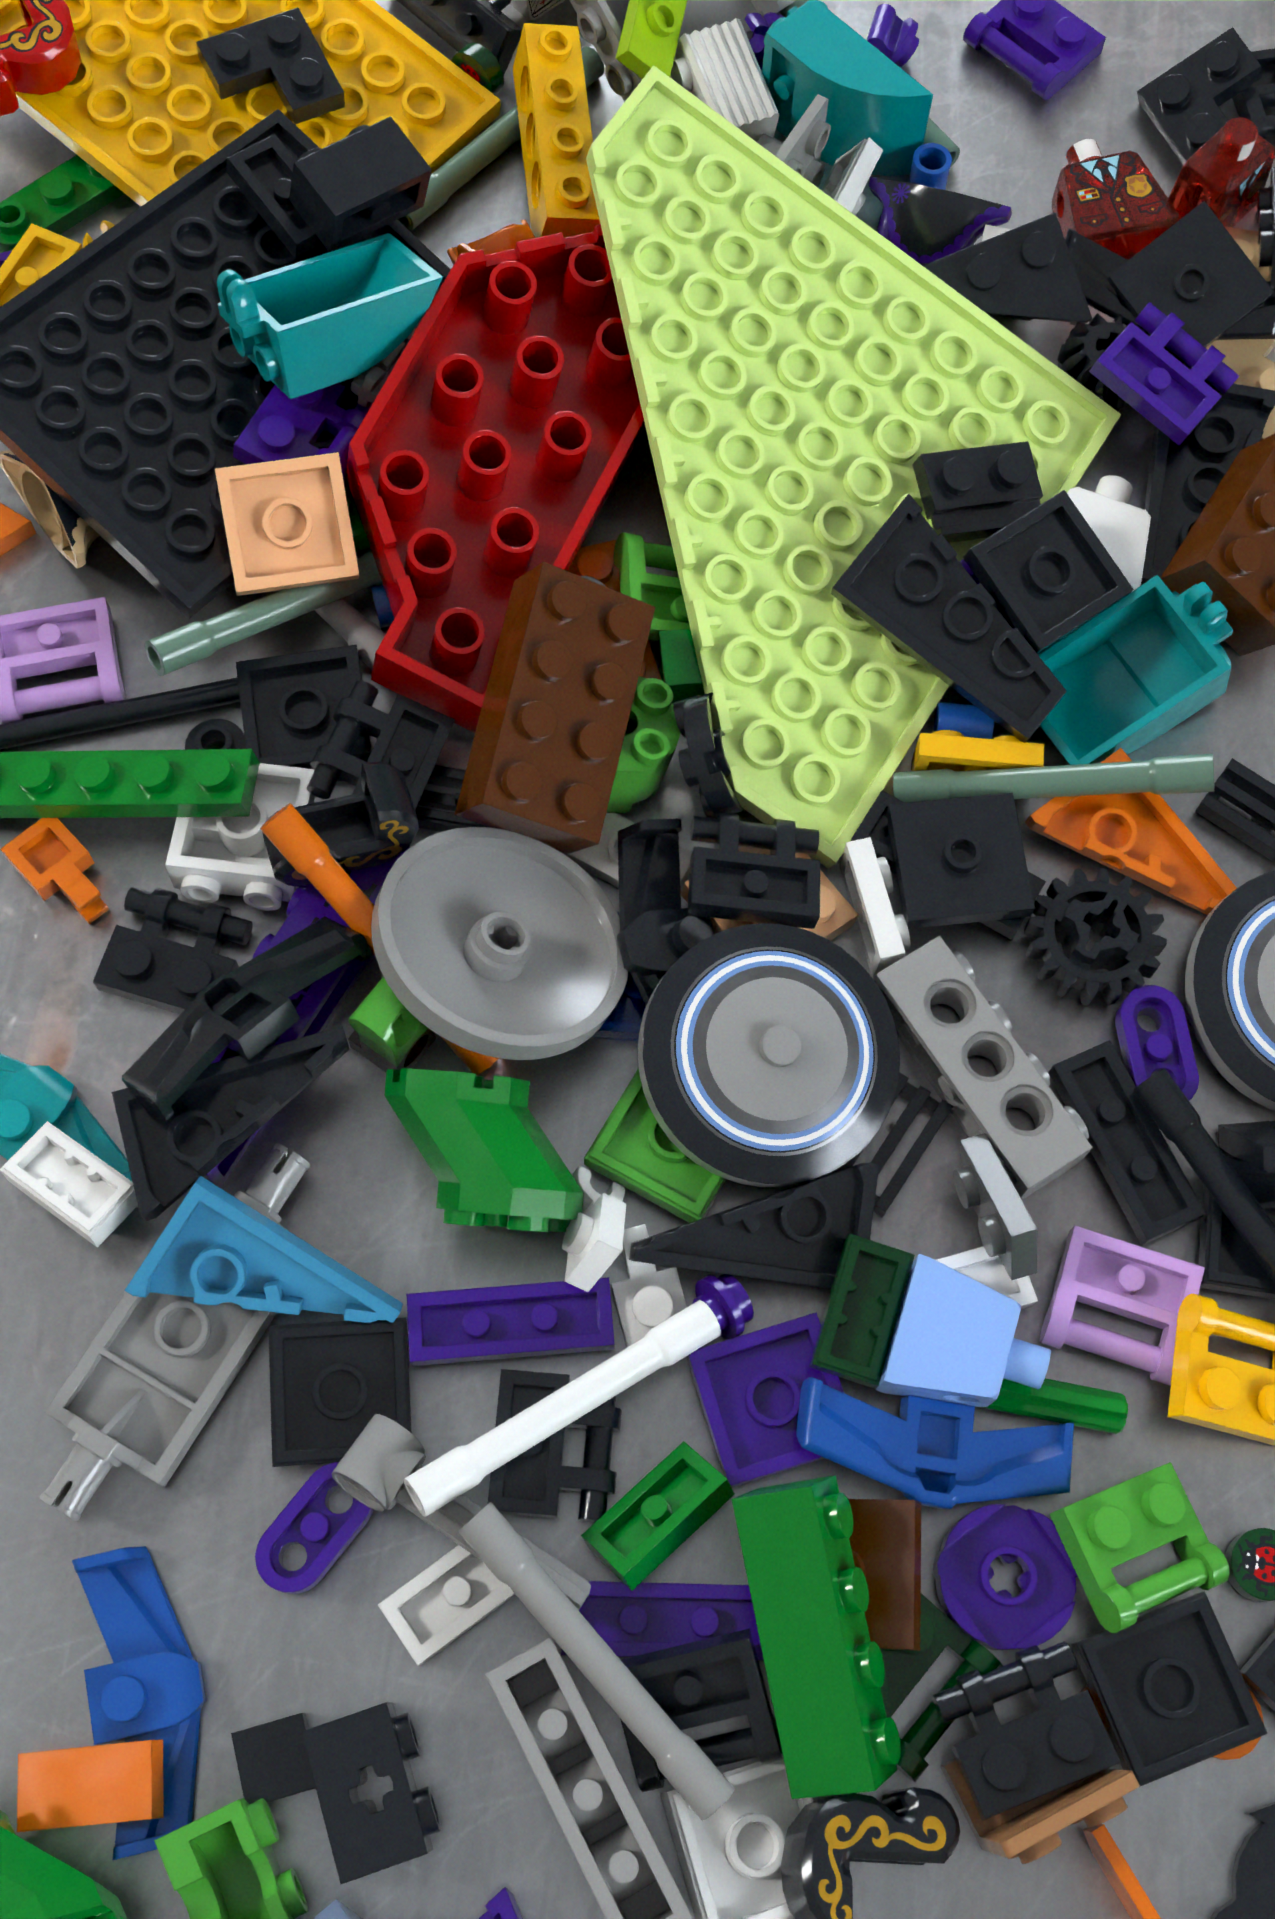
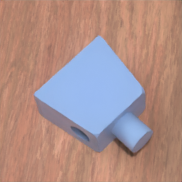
M918 1254L911 1267L879 1386L875 1390L885 1394L913 1395L976 1407H988L997 1400L1003 1378L1039 1390L1048 1370L1051 1350L1014 1338L1021 1311V1305L1017 1301L928 1256Z

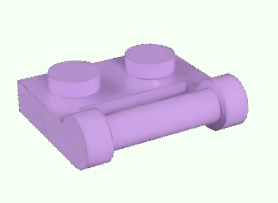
M106 597L0 615V720L3 724L23 720V714L103 699L105 703L126 699L119 668L111 609ZM97 664L98 676L17 690L16 679Z
M1074 1226L1068 1234L1050 1306L1041 1328L1039 1342L1057 1349H1061L1063 1344L1097 1354L1150 1372L1151 1380L1171 1386L1179 1307L1187 1295L1191 1293L1199 1294L1205 1267ZM1076 1301L1163 1329L1159 1345L1155 1346L1073 1319L1072 1315Z

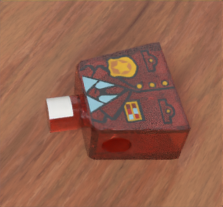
M1242 117L1230 119L1187 160L1181 169L1153 232L1160 236L1197 207L1200 201L1207 203L1208 198H1210L1209 207L1224 227H1234L1258 204L1259 188H1265L1275 158V148L1271 143L1258 135V129L1252 121Z
M1094 139L1081 140L1072 145L1067 151L1066 159L1068 164L1060 170L1052 197V211L1057 215L1064 238H1066L1068 228L1077 231L1078 234L1129 260L1177 222L1179 215L1175 207L1138 153L1129 150L1102 156L1099 146Z

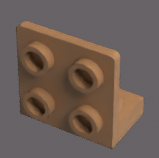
M956 1758L940 1765L981 1849L1008 1859L1019 1857L1022 1864L1037 1860L1058 1848L1062 1841L1057 1832L1065 1827L1084 1821L1087 1827L1091 1828L1121 1814L1128 1808L1122 1796L1140 1786L1133 1771L1108 1768L982 1821Z

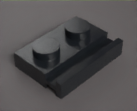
M1028 441L921 454L912 464L927 520L931 519L934 531L938 536L942 534L948 543L988 538L1041 505L1040 499L1043 497Z

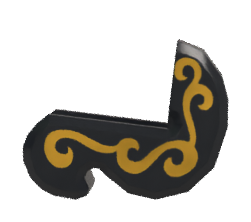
M382 762L362 763L361 784L363 792L295 807L326 843L332 857L344 870L371 868L393 860L410 847L419 830L418 818L405 776L398 768ZM262 832L275 879L288 886L312 884L307 877L299 874Z
M916 1787L890 1791L883 1795L882 1803L873 1796L850 1793L828 1796L805 1805L787 1829L781 1861L782 1888L790 1913L795 1919H853V1885L850 1874V1862L904 1865L944 1864L953 1854L960 1836L959 1819L952 1805L941 1794L930 1789Z

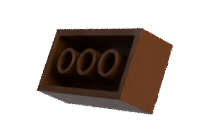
M546 562L540 563L514 581L455 816L490 828L504 829L537 839L565 854L599 844L654 616V606Z

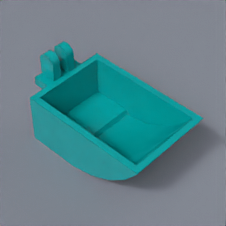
M808 0L799 8L796 6L787 11L786 18L781 17L770 26L764 38L762 74L780 115L776 129L787 138L812 101L819 94L829 99L826 123L831 125L829 138L821 152V161L833 166L839 157L862 140L870 137L883 149L871 175H909L914 152L924 143L933 94L832 13L824 2Z
M387 233L245 280L236 271L225 270L217 278V288L221 301L217 305L220 316L229 324L232 341L240 356H247L257 366L265 381L271 380L289 399H293L357 377L385 359L412 333L432 303L443 276L392 234Z
M1156 575L1039 654L1042 661L1067 691L1040 726L1070 765L1101 763L1120 748L1126 754H1129L1165 734L1226 693L1232 667L1231 661L1224 648L1220 645V642L1231 636L1233 629L1226 621L1228 610L1221 601L1211 602L1213 591L1205 582L1195 584L1179 594L1176 591L1171 592L1161 578Z

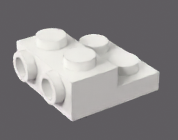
M260 763L249 817H177L165 863L173 887L181 889V894L187 899L199 903H213L218 900L219 894L243 896L244 902L253 908L272 911L279 909L282 901L289 902L299 886H288L275 879L260 828L270 816L289 803L294 807L314 803L315 796L306 788L314 769Z

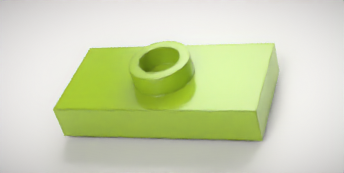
M629 0L615 59L642 79L653 65L670 77L687 0Z

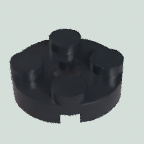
M713 692L676 701L673 704V709L679 731L684 738L686 737L688 748L679 750L678 753L685 782L689 787L700 785L699 795L705 816L717 818L719 812L734 814L743 811L726 780L731 771L722 744V736H725V733L721 731V728L713 730L710 710Z

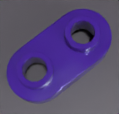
M1145 985L1139 989H1134L1123 1000L1115 1017L1124 1066L1136 1087L1152 1075L1166 1069L1190 1101L1199 1086V1073L1184 1008L1180 1000L1171 991L1163 987ZM1141 1015L1150 1017L1156 1024V1031L1150 1032L1142 1029L1138 1024L1137 1017Z
M339 1462L330 1463L317 1469L261 1536L256 1548L255 1562L260 1577L271 1588L287 1594H298L316 1586L371 1518L374 1510L360 1503L355 1498H353V1503L346 1512L341 1514L331 1512L328 1504L330 1495L335 1490L341 1488L333 1479L331 1473ZM291 1545H303L307 1552L305 1564L296 1571H288L283 1564L284 1552Z

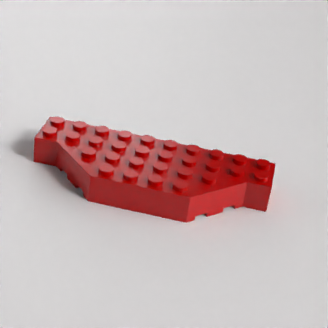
M601 224L595 225L593 232L564 238L562 232L518 241L516 242L515 249L485 255L483 249L460 254L349 443L346 479L395 618L375 653L371 680L397 694L455 719V724L473 733L476 732L514 581L542 562L569 571L645 428Z

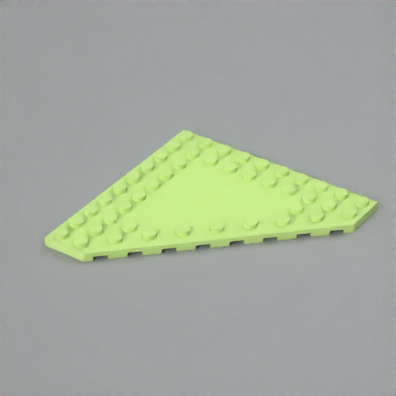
M653 65L591 144L586 157L703 688L705 694L713 692L710 704L713 730L721 728V731L725 733V736H722V744L731 771L726 780L741 807L763 823L773 825L775 819L795 821L797 828L819 830L817 854L808 855L815 860H820V863L829 869L838 862L844 852L846 842L851 841L881 791L885 788L949 687L948 684L831 595L832 587L908 494L921 507L922 516L933 528L931 519L927 520L912 465L921 454L1028 441L1043 497L1040 499V504L1063 490L1068 493L1071 488L1076 487L1121 414ZM986 538L951 542L949 544L956 551V558L960 562L970 548Z

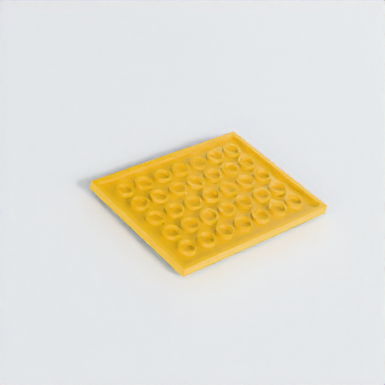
M0 0V35L27 27L18 0ZM64 0L69 7L82 60L75 79L60 91L45 95L15 92L19 108L139 206L146 204L277 109L292 121L272 82L221 100L198 57L196 42L297 7L344 91L345 107L295 124L320 148L345 138L358 126H371L391 116L432 169L431 173H433L500 115L501 100L374 0Z

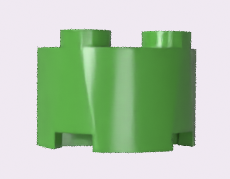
M641 676L638 678L606 813H626L631 810L634 803L647 799L651 794L655 795L659 791L676 750L680 731L674 715L673 692L669 685L660 679L644 678Z
M244 1798L236 1800L154 1840L173 1889L182 1897L190 1919H295L308 1912L306 1897L297 1874L293 1868L281 1872L271 1845L279 1841V1833L273 1814L264 1798L251 1804Z

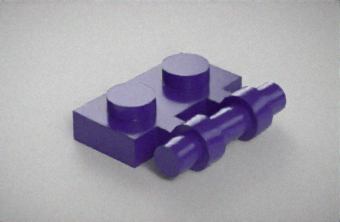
M1149 302L1137 316L1135 322L1151 335L1148 336L1131 322L1097 359L1089 372L1180 446L1222 397L1205 381L1207 380L1222 394H1225L1238 379L1239 375L1222 362L1226 356L1213 345L1209 349L1205 348L1183 330L1182 327L1185 325V322L1171 312L1166 316ZM1165 348H1168V349H1169L1171 352H1173L1177 357H1179L1183 362H1185L1188 366H1190V367H1191V370H1190L1189 368H1187L1184 364H1182V363H1181L1178 359H1176L1173 355H1171L1167 350H1165Z
M340 383L293 399H289L274 385L235 442L233 457L245 464H254L339 452L344 480L347 470L349 443L373 403L369 407L357 404L355 409L345 410L341 408L340 405L344 401L346 387ZM324 430L336 436L329 448L318 449L314 446Z

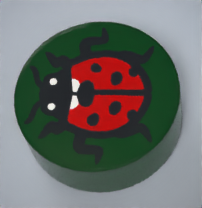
M469 43L452 57L451 61L494 95H497L503 89L504 76L502 68L493 53L486 47L477 43Z
M1257 1528L1239 1534L1231 1541L1225 1554L1229 1565V1582L1239 1594L1247 1599L1257 1602L1274 1601L1275 1530Z

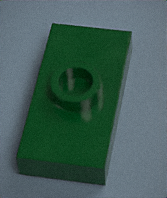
M853 1234L847 1236L809 1367L874 1389L879 1386L913 1264L914 1254Z

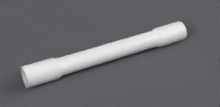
M698 1300L650 1329L644 1338L471 1443L455 1447L404 1478V1484L413 1503L424 1517L430 1515L477 1486L486 1475L658 1369L675 1364L719 1337L721 1329L717 1318L705 1302Z

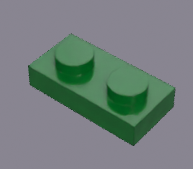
M683 1441L581 1536L590 1551L633 1591L731 1499L735 1493L728 1479Z

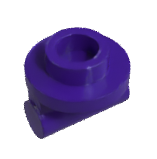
M881 4L875 10L866 40L895 64L902 67L918 47L919 38L915 36L918 30V23L911 17L903 21L896 15V11L891 5Z

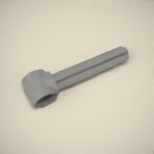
M375 1414L331 1473L333 1479L349 1495L373 1510L379 1512L384 1511L385 1508L391 1510L398 1502L480 1559L458 1531L483 1508L462 1494L424 1517L409 1496L404 1484V1478L422 1468L426 1455H424L425 1449L421 1442L403 1426L386 1416ZM520 1535L532 1549L535 1560L579 1610L590 1593L591 1585L589 1582Z

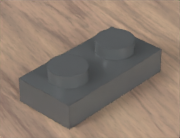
M984 1133L960 1140L961 1168L953 1171L954 1185L963 1207L966 1209L973 1207L979 1217V1234L987 1254L990 1257L999 1256L1011 1280L1036 1274L1038 1229L989 1139Z

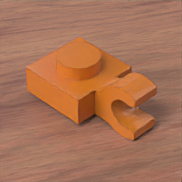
M41 818L0 849L8 862L43 901H46L60 890L89 925L109 910L108 906L100 898L101 893L82 873L95 863L88 850L58 818Z

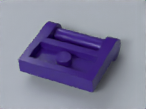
M1001 0L987 13L980 12L975 15L963 35V41L975 50L985 49L1032 84V92L1043 100L1050 99L1102 53L1106 40L1104 35L1055 0Z

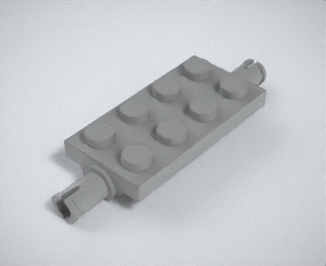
M275 1142L271 1148L272 1151L245 1192L237 1190L234 1197L280 1225L279 1223L282 1218L278 1215L279 1211L304 1173L308 1172L311 1164L294 1151L291 1155L288 1154L287 1147ZM125 1292L44 1412L74 1431L75 1435L72 1440L77 1442L47 1490L42 1492L39 1499L50 1506L56 1507L57 1511L78 1522L82 1516L81 1513L111 1467L114 1465L120 1468L122 1463L127 1464L157 1484L165 1487L277 1313L243 1309L232 1302H223L215 1306L193 1303L194 1297L150 1292L145 1298L132 1296Z

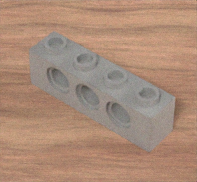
M938 936L876 974L874 981L890 1008L898 1038L939 1097L954 1106L950 1112L968 1138L986 1134L1022 1200L1077 1166L1093 1148L1087 1140L1089 1132L1084 1121L1072 1107L1062 1106L1049 1088L1050 1078L1045 1067L1034 1054H1025L1011 1035L1012 1025L1007 1014L995 1001L987 1002L974 984L975 975L970 963L960 951L956 949L951 951L941 936ZM935 1004H946L956 1010L960 1017V1022L954 1024L943 1023L933 1015L930 1007ZM973 1055L987 1057L994 1063L997 1075L984 1077L975 1073L968 1063V1057ZM1016 1107L1027 1111L1034 1120L1035 1129L1022 1131L1015 1128L1007 1119L1006 1109Z
M550 1637L486 1673L488 1681L605 1918L693 1919L553 1639Z

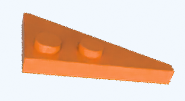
M1120 748L1101 763L1130 762L1132 760ZM1142 792L1054 797L1032 813L1024 822L1030 830L1206 915L1226 896L1237 889L1161 795Z

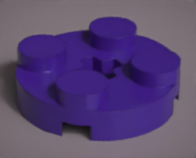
M990 1504L962 1517L944 1537L940 1551L933 1563L937 1595L944 1612L965 1634L991 1650L1026 1649L1048 1641L1066 1625L1072 1615L1076 1602L1073 1600L1076 1593V1578L1078 1576L1053 1521L1044 1514L1031 1509L1025 1510L1015 1505ZM996 1557L1005 1565L1015 1561L1021 1565L1024 1572L1017 1578L1018 1586L1021 1588V1592L1017 1596L1012 1597L1006 1589L996 1592L992 1588L989 1580L994 1576V1571L990 1565Z

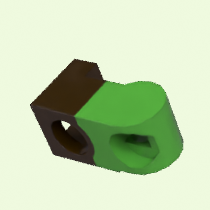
M384 977L381 978L348 1019L349 1024L354 1029V1032L348 1038L350 1047L384 1072H387V1069L413 1068L436 1040L435 1033L415 1018L398 1000Z

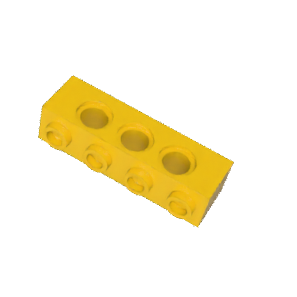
M524 23L513 64V76L531 231L535 238L562 232L564 238L593 232L595 225L600 224L586 161L593 138L579 27Z

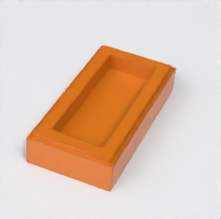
M163 1739L18 1754L17 1832L164 1818Z

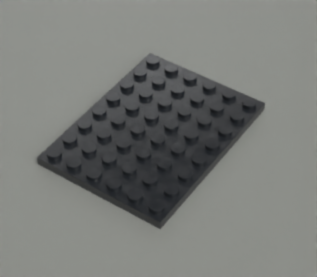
M279 109L0 307V441L188 619L234 583L215 469L246 465L233 457L234 444L275 385L271 380L265 381L257 366L247 356L242 357L237 352L230 335L229 324L219 314L217 304L221 303L217 288V278L225 270H234L245 280L329 252L322 244L295 258L226 173L227 157L273 134H276L296 160L306 151L318 147ZM398 220L341 247L344 248L390 233L443 276L436 294L451 270ZM354 378L340 382V384L346 387L344 401L340 405L345 410L355 409L358 404V396L350 389ZM324 430L314 446L318 449L329 448L336 436ZM345 477V479L343 480L344 487H347L349 484Z

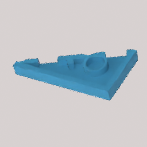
M202 1176L193 1184L124 1290L136 1297L146 1298L150 1292L194 1297L193 1303L216 1306L223 1302H232L243 1309L299 1315L301 1310L342 1314L345 1321L372 1323L377 1320H387L393 1323L403 1306V1303Z

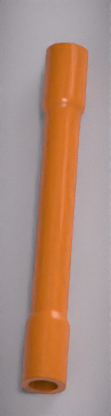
M291 803L287 804L265 822L260 830L299 874L307 877L352 930L365 937L372 954L375 956L371 933L374 904L332 857L329 847ZM441 1037L472 1073H476V1075L487 1070L499 1059L467 1050Z

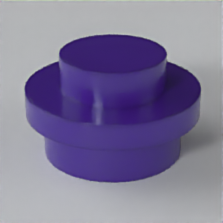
M722 1274L718 1277L707 1275L696 1282V1298L693 1300V1303L701 1300L709 1306L720 1325L721 1337L728 1340L740 1336L744 1332L745 1324L751 1321L754 1316L751 1300L740 1282L729 1274Z

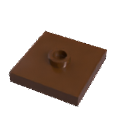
M848 1499L854 1522L853 1533L849 1537L855 1567L862 1569L869 1590V1605L865 1616L871 1642H876L880 1649L920 1651L922 1503L917 1500Z

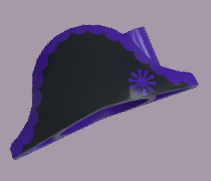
M870 177V190L883 204L876 231L922 266L974 245L977 239L983 235L985 224L1000 226L1007 223L1012 215L1011 207L914 183Z

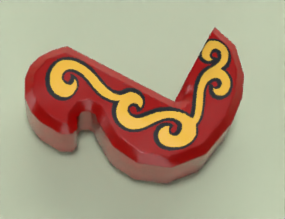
M18 0L27 27L0 35V116L14 113L19 108L15 92L45 95L60 91L75 79L82 60L69 7L64 0Z

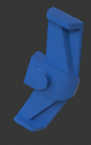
M809 1377L802 1383L796 1436L801 1447L899 1490L908 1500H917L922 1503V1506L948 1510L960 1503L1070 1493L1074 1423L973 1432L975 1406L907 1395L901 1398L899 1417L831 1388L816 1378Z
M146 1546L120 1548L72 1560L75 1572L78 1574L114 1662L84 1670L94 1745H102L125 1739L124 1743L163 1739L164 1818L118 1822L112 1861L157 1850L154 1840L192 1822L201 1707L206 1702L200 1662L192 1656Z

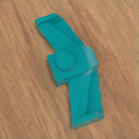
M0 1053L1 1157L8 1161L48 1121L132 1181L127 1158L78 1097L77 1088L74 1084L50 1066H31Z

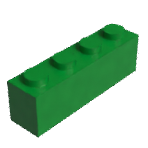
M836 1475L761 1487L732 1499L791 1798L800 1799L876 1791L898 1770L897 1763L900 1759L901 1744L896 1723L891 1717H887L881 1692L885 1679L884 1660L878 1644L870 1640L865 1616L869 1605L868 1584L862 1569L855 1567L849 1540L854 1526L850 1502L844 1493L839 1492Z

